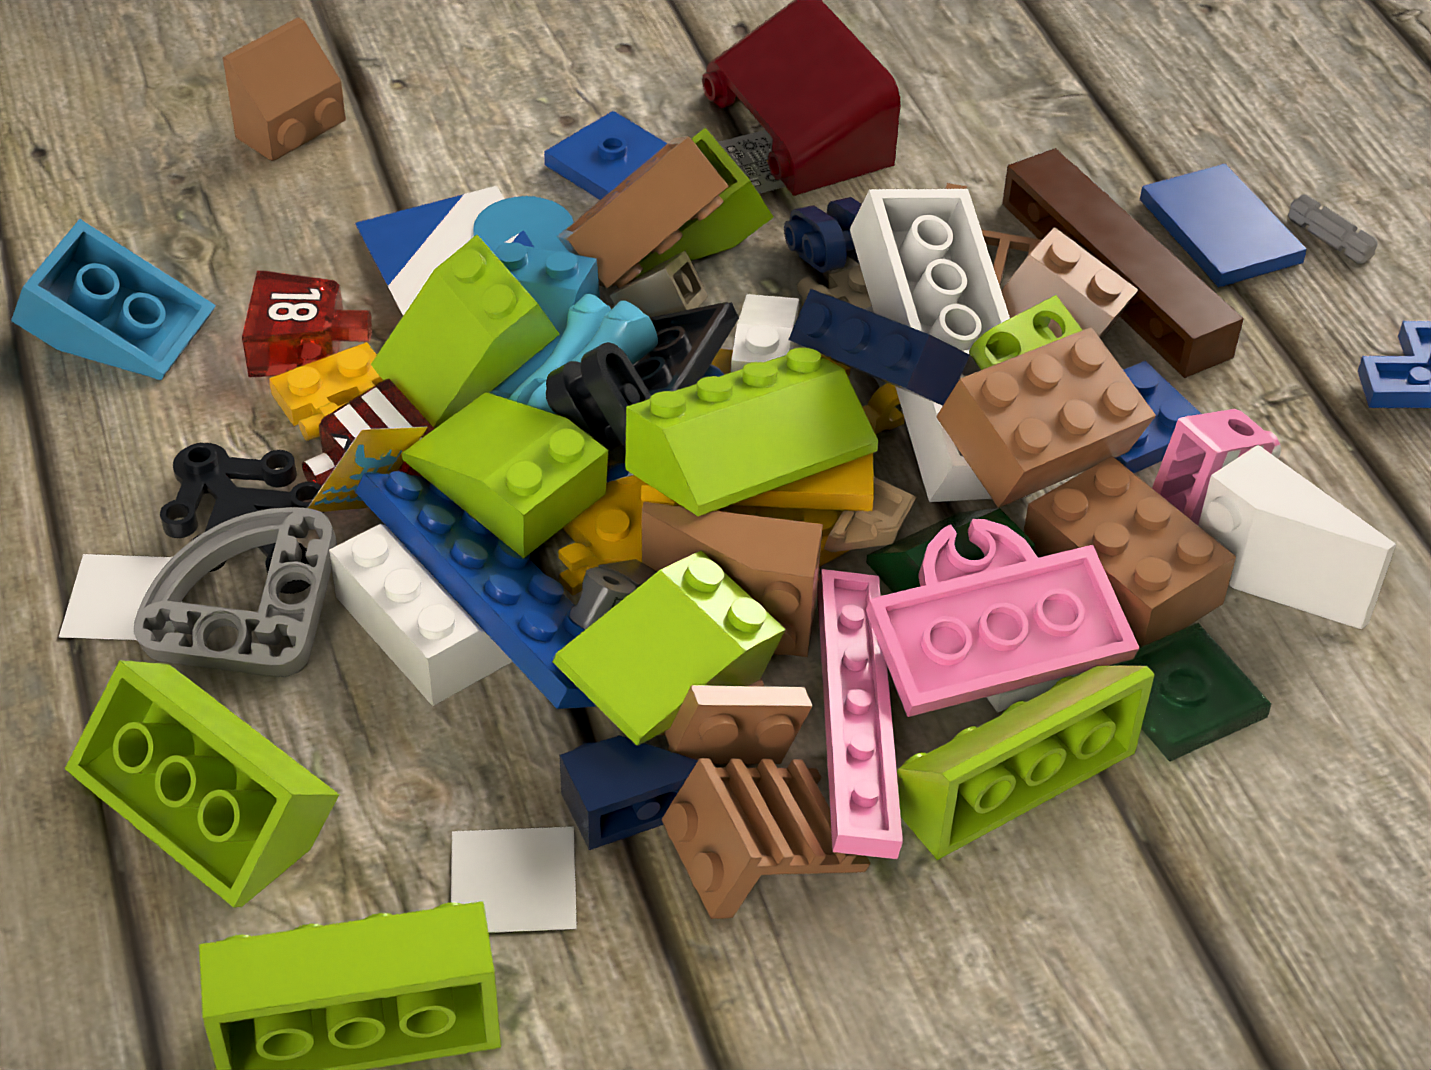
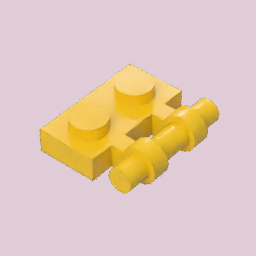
M367 342L269 378L272 396L292 425H299L306 441L322 435L333 438L331 434L340 435L345 433L346 427L334 413L348 404L351 405L363 420L369 417L372 421L381 419L361 397L376 387L394 407L403 405L371 366L377 354Z

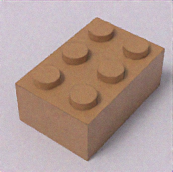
M689 136L673 138L562 231L557 238L570 253L597 259L599 286L608 288L611 285H616L620 288L633 280L643 270L638 262L650 252H657L661 255L678 242L683 236L679 228L689 219L694 220L697 218L698 221H701L714 212L723 203L719 194L729 186Z
M1092 327L960 378L936 416L998 508L1086 471L1110 456L1116 458L1127 453L1156 417L1153 410Z
M1113 456L1028 504L1023 532L1035 543L1034 553L1038 558L1089 545L1094 546L1139 646L1138 655L1142 656L1224 603L1236 556Z

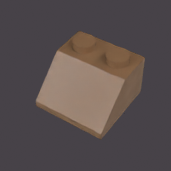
M297 17L223 57L235 137L272 162L346 120L341 79L306 22L301 18Z
M1055 227L1031 251L1001 290L1010 318L1057 295L1082 330L1092 327L1101 340L1113 327L1138 291L1137 288L1119 274L1111 270ZM1052 319L1048 327L1056 338H1060L1062 336L1061 327Z

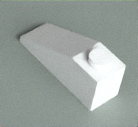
M746 295L736 328L731 373L743 369L744 365L751 362H766L787 355L788 351L793 349L794 342L788 339L797 321L798 298Z

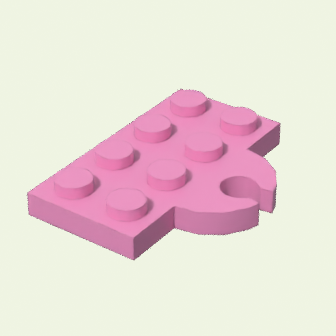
M972 519L968 528L969 541L982 550L984 558L968 560L960 556L954 545L957 533L950 524L941 529L927 546L918 575L920 587L871 598L866 608L868 618L907 717L1078 674L1095 666H1109L1132 660L1139 650L1137 641L1093 545L1038 558L1023 537L1005 525L985 519Z

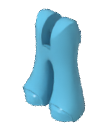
M585 294L575 305L568 309L566 329L551 355L508 399L555 414L546 400V380L551 371L570 361L581 363V358L586 352L606 342L613 343L621 348L628 356L632 365L658 345V336L651 319L630 302L620 301L611 309L609 305H606L595 295Z

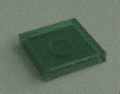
M1199 623L1140 647L1132 660L1109 665L1147 666L1155 674L1141 729L1169 762L1268 718L1272 705Z

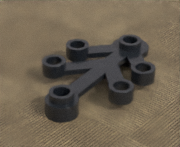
M195 443L181 450L173 460L174 475L177 481L181 483V487L176 500L168 502L161 508L160 518L166 535L172 538H185L193 534L198 527L196 510L203 494L210 493L216 499L205 529L206 532L232 518L256 511L287 507L308 508L312 501H303L313 500L322 486L316 482H302L294 486L291 492L237 487L231 479L265 481L267 485L276 488L290 485L297 477L293 455L285 450H273L266 453L261 460L229 457L226 450L219 445ZM276 543L258 547L267 557L265 561L267 575ZM299 543L302 549L301 563L309 565L306 558L307 548ZM226 561L222 562L209 572H213L222 568L225 565ZM292 580L281 588L280 593H299L307 589L310 584L303 580Z

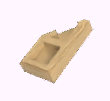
M874 477L873 511L843 510L827 538L824 549L829 552H839L893 544L908 518L917 497Z

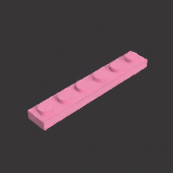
M821 569L817 594L832 849L836 853L897 859L903 843L888 670L887 663L866 612L869 599L881 596L879 576Z

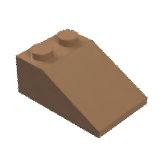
M643 503L642 563L658 572L664 567L702 551L786 629L773 654L808 657L817 602L823 524L712 511L696 516L681 506Z

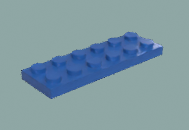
M393 471L390 474L364 473L355 493L557 709L597 707L552 662L559 650L586 630L573 622L569 617L570 610L575 605L565 596L563 586L553 578L546 576L530 560V554L523 559L423 476L409 475L400 471Z

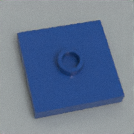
M611 111L545 150L544 164L601 200L668 143L615 111Z

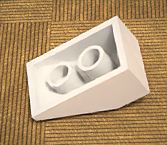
M1256 445L1211 475L1198 525L1236 556L1229 585L1232 588L1358 629H1362L1369 624L1396 546L1393 541L1259 445Z

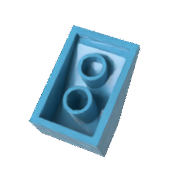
M79 219L24 284L11 321L59 351L162 380L212 314L216 305Z
M497 241L492 252L535 299L560 335L494 388L490 394L508 399L551 355L566 329L568 309L575 305L585 294H592L600 299L596 258L574 255L566 251L557 252L528 247L520 243Z

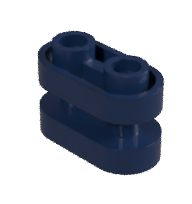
M848 197L830 201L827 206V214L814 205L793 209L790 213V221H786L784 224V235L788 248L791 251H796L804 261L821 273L843 268L846 264L847 256L860 264L850 227L862 204L854 198Z

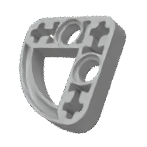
M287 507L266 509L232 518L193 539L162 568L148 588L140 604L134 621V634L144 652L151 659L160 662L266 676L287 677L299 672L307 664L311 655L332 569L329 550L337 546V538L328 517L321 511L311 508ZM315 529L319 539H312L308 544L306 558L309 565L301 563L302 549L297 538H306L308 531ZM276 543L258 612L181 602L203 576L222 562L244 551ZM292 580H303L311 585L308 597L300 603L286 604L279 600L281 588ZM166 621H171L179 633L168 632L164 635L162 641H157L152 631L162 630ZM221 626L236 628L238 630V639L230 649L216 652L207 647V639L215 629ZM252 631L255 632L260 644L252 643ZM185 634H191V635H192V641H193V646H192V647H191V645H190L188 639L186 638ZM282 636H288L294 648H284L280 657H274L270 647L265 644L278 645Z

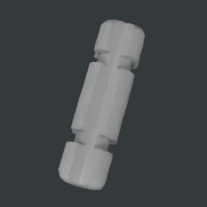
M1302 194L1291 203L1288 213L1291 221L1302 228L1308 225V232L1341 252L1343 248L1346 249L1344 255L1356 263L1363 264L1375 254V249L1378 245L1375 237L1364 230H1360L1357 233L1356 230L1358 228L1356 225L1324 206L1322 209H1319L1321 203L1312 197Z

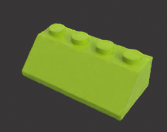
M811 348L791 349L787 355L766 362H751L744 365L741 370L719 377H705L700 379L695 385L673 392H658L653 394L648 400L626 407L625 470L696 516L704 515L878 451V439L844 368L822 357L820 352Z
M119 660L65 767L67 772L233 908L243 907L311 850L340 795L170 664Z
M1095 666L1076 677L1067 676L1062 678L1049 691L1027 702L1018 701L1012 704L1002 715L979 727L971 726L965 728L952 741L929 753L921 752L913 755L897 769L902 820L931 854L939 860L1135 754L1155 674L1147 666Z

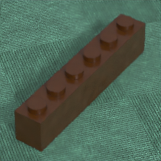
M1054 148L1007 166L1002 205L1038 239L1043 240L1055 227L1137 288V293L1120 317L1183 378L1234 358L1244 318L1058 149Z

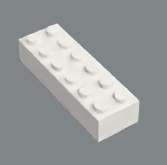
M869 189L850 227V232L874 313L930 334L969 354L971 346L980 336L994 326L1010 319L968 189ZM969 356L960 378L981 370L971 356ZM896 387L929 502L992 499L936 418L942 405Z

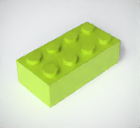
M484 901L467 904L450 902L438 905L433 909L394 915L377 913L361 920L329 925L305 924L289 931L256 936L233 935L222 941L199 944L202 1018L216 1070H366L501 1048L495 971Z

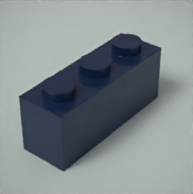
M810 289L788 339L804 348L817 350L822 356L942 406L959 381L970 354L930 334Z

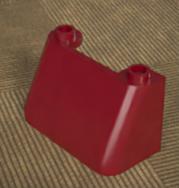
M793 0L707 65V71L702 76V85L706 97L710 101H714L720 108L733 105L736 96L772 137V151L768 153L770 172L776 180H781L793 196L895 166L900 116V94L895 79L822 0Z

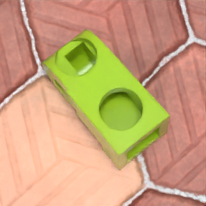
M1055 295L989 329L973 343L969 354L978 367L983 370L1082 331V328L1058 296ZM1052 319L1061 327L1062 336L1060 338H1056L1048 327Z

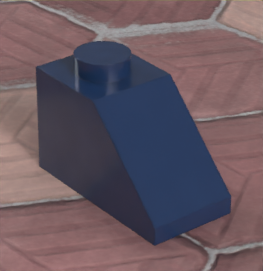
M620 735L599 742L585 743L572 751L560 754L561 794L589 851L664 825L661 819L698 760L645 743L636 746L629 738Z

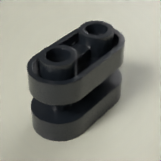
M606 342L586 352L581 358V363L570 361L551 371L546 380V400L555 414L569 419L608 450L607 471L625 463L626 407L650 399L651 394L624 351L617 345Z

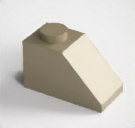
M683 251L635 277L625 286L617 288L610 294L613 301L610 308L613 309L620 301H627L639 308L650 318L698 308L708 295L686 251Z

